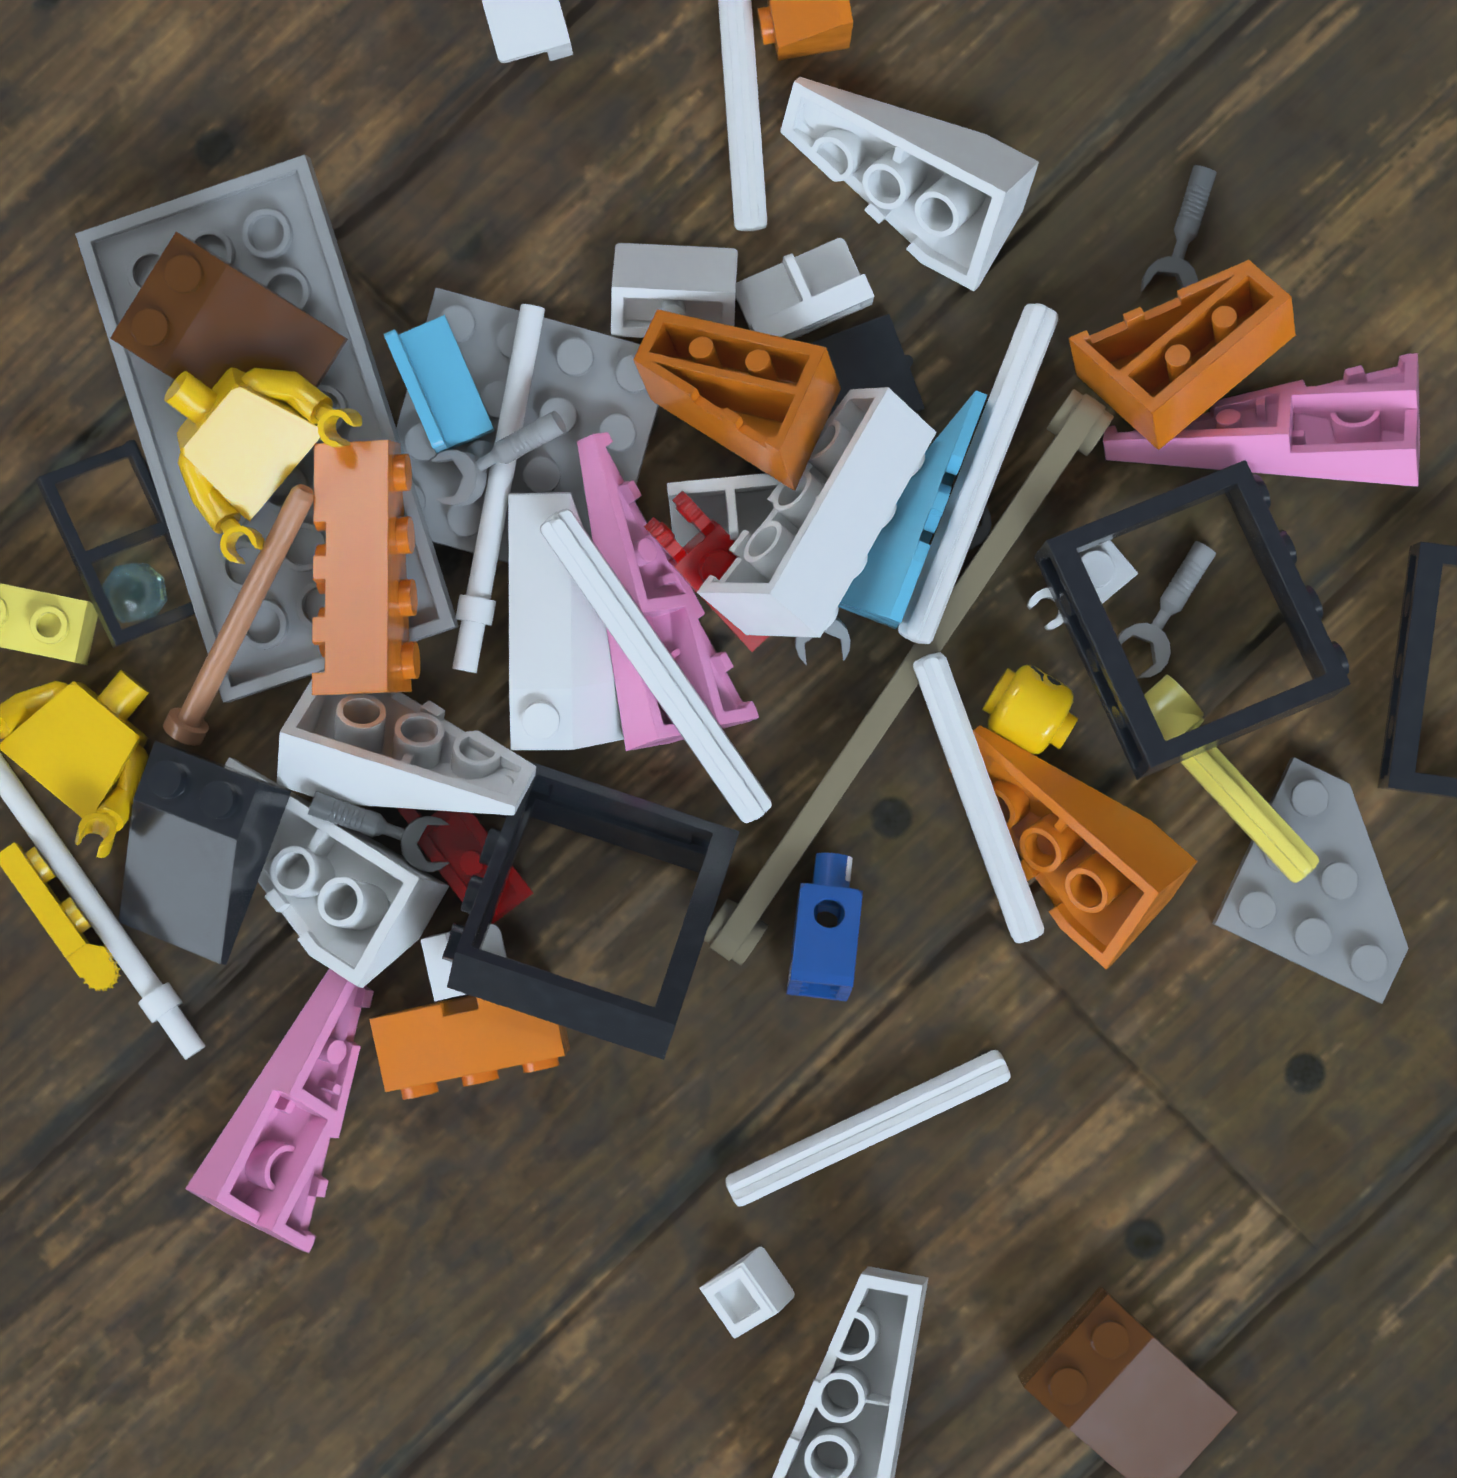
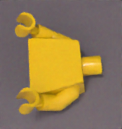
M231 367L212 389L189 372L184 371L174 380L164 397L165 402L187 417L177 432L181 451L177 464L190 498L213 531L217 534L224 533L220 541V549L224 557L231 562L246 564L243 557L236 551V542L240 536L246 534L252 545L262 550L265 542L259 531L239 524L241 515L248 521H251L319 438L331 447L351 445L347 439L342 438L337 433L336 423L340 417L353 427L362 426V416L358 411L351 408H332V399L295 371L253 368L245 373Z
M123 670L117 673L99 696L81 682L73 681L68 685L64 682L53 681L19 692L0 704V739H4L0 743V750L82 818L75 838L77 846L81 843L82 838L90 833L98 834L104 838L98 848L96 856L98 858H105L110 854L116 832L120 831L130 819L133 798L149 759L146 750L143 748L148 737L127 720L149 692Z

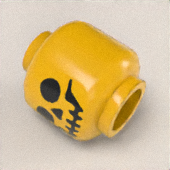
M1030 664L1023 665L1016 672L1007 668L982 709L990 714L988 718V729L1035 756L1042 753L1049 743L1060 749L1078 720V717L1069 712L1073 703L1072 690L1067 685Z

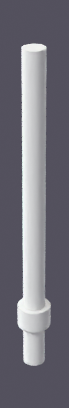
M521 304L495 443L523 428L545 308L529 304ZM517 459L508 464L496 463L490 466L466 595L460 594L455 619L461 620L452 669L477 673L485 625L492 626L496 601L490 599L508 509V494L511 493Z
M0 753V796L142 997L138 1004L151 1023L156 1021L160 1023L181 1055L187 1060L206 1045L178 1007L182 1000L169 982L161 983Z

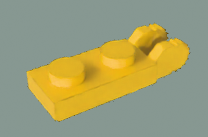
M14 842L0 852V866L80 978H84V984L87 983L89 989L95 988V991H100L101 989L102 991H107L108 988H114L113 985L118 983V977H121L119 974L121 968H118V963L113 961L114 957L107 947L92 945L88 942L83 932L92 926L74 900L69 897L61 903L47 882L56 877V875L38 849L34 846L25 852L20 844Z

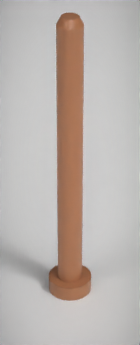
M298 484L290 490L263 544V548L260 550L182 708H172L163 723V728L173 739L192 746L200 745L209 730L204 717L314 501L313 490L310 487Z

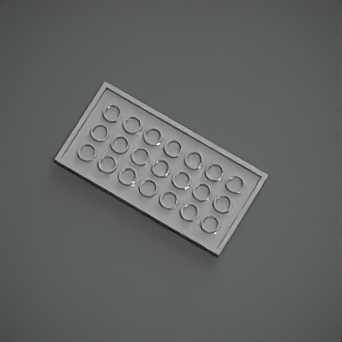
M307 155L284 161L75 233L208 654L260 549H256L248 536L243 534L236 542V551L243 557L246 564L234 563L224 557L220 549V541L224 533H215L190 498L177 464L181 452L177 432L187 417L164 401L165 394L175 379L110 339L173 235L175 232H178L195 240L348 339L317 388L332 399V408H351L358 411L362 416V426L353 427L340 417L336 423L337 433L349 442L391 440L401 443L312 161ZM319 438V440L316 443L324 442L321 440V438ZM401 445V454H404V451H403V448H402V445ZM314 446L251 521H248L241 515L239 521L241 526L256 529L266 540L293 487L298 484H304L313 490L314 496ZM412 480L411 490L403 491L404 516L412 517L415 532L413 554H406L407 579L415 580L418 598L416 616H408L409 641H418L458 628L459 625L457 619H455L456 615ZM314 501L219 687L223 702H232L311 676L312 673L325 671V657H322L319 645L312 643V618L318 617L319 609L325 607V594H319L316 583L313 580V556H315V549L318 544H326V531L318 532L313 522Z

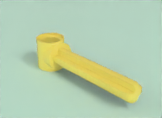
M1165 675L1144 694L1165 741L1198 728L1204 720L1202 718L1204 714L1196 702L1169 675ZM1217 747L1180 762L1291 882L1297 883L1303 880L1316 868L1320 862L1316 853Z

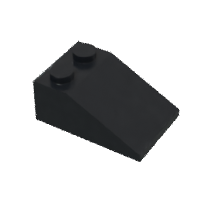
M155 741L133 798L119 923L219 964L227 965L292 791L190 751Z

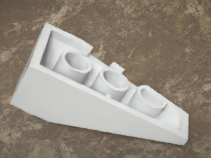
M799 77L793 83L780 131L832 181L844 180L869 204L865 211L878 224L885 219L911 243L906 250L921 264L972 291H975L980 286L1023 212L1039 164L1037 160L987 134L803 77Z
M571 492L508 494L511 750H574L624 740L606 626L540 531V526L545 520L563 509L571 510L582 525Z
M311 680L280 731L276 785L312 797L318 791L354 805L514 815L535 776L536 766L480 731L464 732L444 719L445 710L431 701L421 705L401 692L312 695Z
M229 757L225 764L228 767L274 785L277 784L236 759ZM291 792L258 883L267 893L265 898L276 912H281L300 936L297 940L307 953L352 984L363 988L419 940L449 886L430 873L416 869L403 856L367 835L308 815L311 803Z

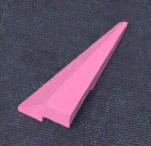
M1418 353L1399 356L1398 366L1365 374L1362 365L1345 369L1343 380L1306 387L1304 381L1299 380L1218 400L1211 406L1210 412L1201 414L1160 450L1155 448L1137 430L1117 432L1115 425L1107 427L1103 438L1105 458L1110 461L1222 470L1246 460L1252 473L1418 487L1420 460Z
M596 433L577 441L594 544L721 728L724 729L758 719V712L753 701H742L727 671L734 667L727 653H716L704 631L699 618L705 612L691 586L668 562L671 557L644 528L647 523L635 502L642 495L634 480L624 482L606 448L613 442L609 433ZM607 629L626 751L684 740Z
M329 968L185 1188L186 1190L223 1212L307 1253L310 1252L314 1244L315 1235L308 1231L315 1200L316 1197H325L328 1180L322 1176L330 1138H339L361 1047L354 1042L361 1008H370L373 990L368 988L367 985L363 988L357 987Z

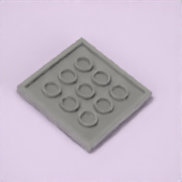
M436 288L426 323L443 315L446 316L495 429L494 432L452 450L467 451L481 458L490 453L495 444L519 310ZM543 318L523 427L555 410L563 419L566 432L517 459L511 493L571 492L583 528L592 539L577 441L592 434L608 432L613 442L606 448L624 482L634 480L637 485L659 405L650 399L633 360L640 344ZM407 390L396 429L404 454L408 453L410 457L412 480L431 540L437 544L474 554L486 487L479 499L466 506L446 505L435 499L455 496L463 475L453 461L443 463L432 462V459L438 454L431 446ZM490 467L487 468V469H485V470H486V473H487V481H488V476H489ZM508 509L498 561L509 563Z

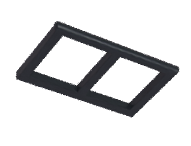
M128 440L124 445L44 474L35 480L113 648L195 615L192 602H189L122 629L92 566L95 562L164 536L182 574L152 475L135 440ZM128 458L158 523L85 551L56 485Z

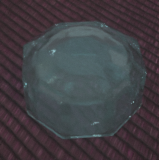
M147 563L115 566L102 585L116 618L122 623L142 622L155 617L167 602L164 577Z

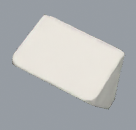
M763 1247L754 1249L699 1288L734 1339L779 1313L795 1295L793 1289Z

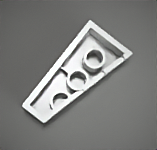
M889 387L850 389L827 419L796 490L790 489L781 482L777 485L767 499L774 505L772 512L753 535L743 530L729 549L737 558L720 580L713 575H709L697 593L746 635L820 638L823 632L836 619L839 611L838 605L851 582L865 568L868 560L867 554L881 529L893 518L897 509L896 503L910 478L922 467L925 461V452L936 431Z
M869 1266L861 1273L772 1478H895L928 1277Z

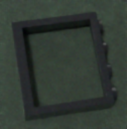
M1246 460L1046 540L1034 556L1136 780L1334 698L1351 684L1347 676L1349 674V663L1346 654L1336 641L1331 642L1321 621L1323 618V608L1320 599L1310 585H1304L1295 566L1297 562L1295 546L1286 531L1278 530L1269 510L1271 499L1267 486L1259 475L1252 474ZM1225 493L1313 680L1165 741L1079 552Z
M1418 542L1409 548L1378 788L1457 799V778L1415 772L1442 567L1457 568V546Z
M530 762L536 766V773L514 815L497 814V816L506 819L502 831L491 827L488 832L479 863L488 866L484 878L472 875L461 906V911L470 913L464 927L454 923L451 928L448 943L442 959L453 962L447 988L664 1060L740 831ZM531 817L700 873L655 1007L481 950Z

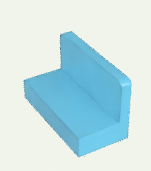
M445 315L401 334H398L395 329L384 333L386 342L431 446L437 454L455 449L495 431Z

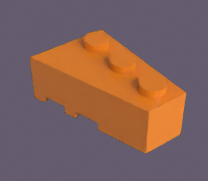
M1250 260L1177 291L1178 298L1143 312L1141 307L1123 314L1124 321L1097 333L1089 335L1088 331L1085 330L1069 337L1076 376L1158 450L1296 336L1292 296Z
M657 309L633 359L648 395L654 403L794 491L798 486L841 390L826 347Z
M471 995L382 1014L369 1019L385 1092L401 1089L403 1100L439 1092L437 1084L439 1081L461 1077L463 1086H470L499 1079L498 1069L522 1065L523 1073L552 1068L560 1065L558 1057L565 1056L570 1050L566 1027Z

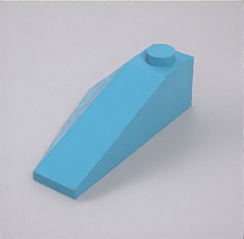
M975 391L926 450L925 461L922 467L910 478L896 503L897 509L893 518L881 529L867 554L868 560L865 568L851 582L838 605L839 608L894 629L901 624L931 546L929 542L944 512L952 489L951 485L964 459L987 394Z

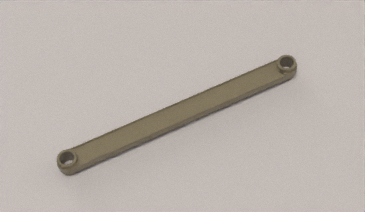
M1075 389L1071 391L1046 428L1056 435L955 583L933 641L930 644L915 643L740 902L737 904L730 898L726 899L709 924L704 941L710 944V949L726 960L730 961L732 959L741 966L748 958L769 926L759 918L919 684L913 668L914 662L928 654L941 652L1076 451L1078 450L1085 456L1089 455L1114 418V415L1105 410L1106 406L1087 393L1083 395Z

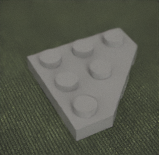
M1292 757L1269 804L1316 853L1320 862L1303 880L1294 883L1251 840L1212 924L1383 1004L1408 951V945L1352 788L1349 783Z

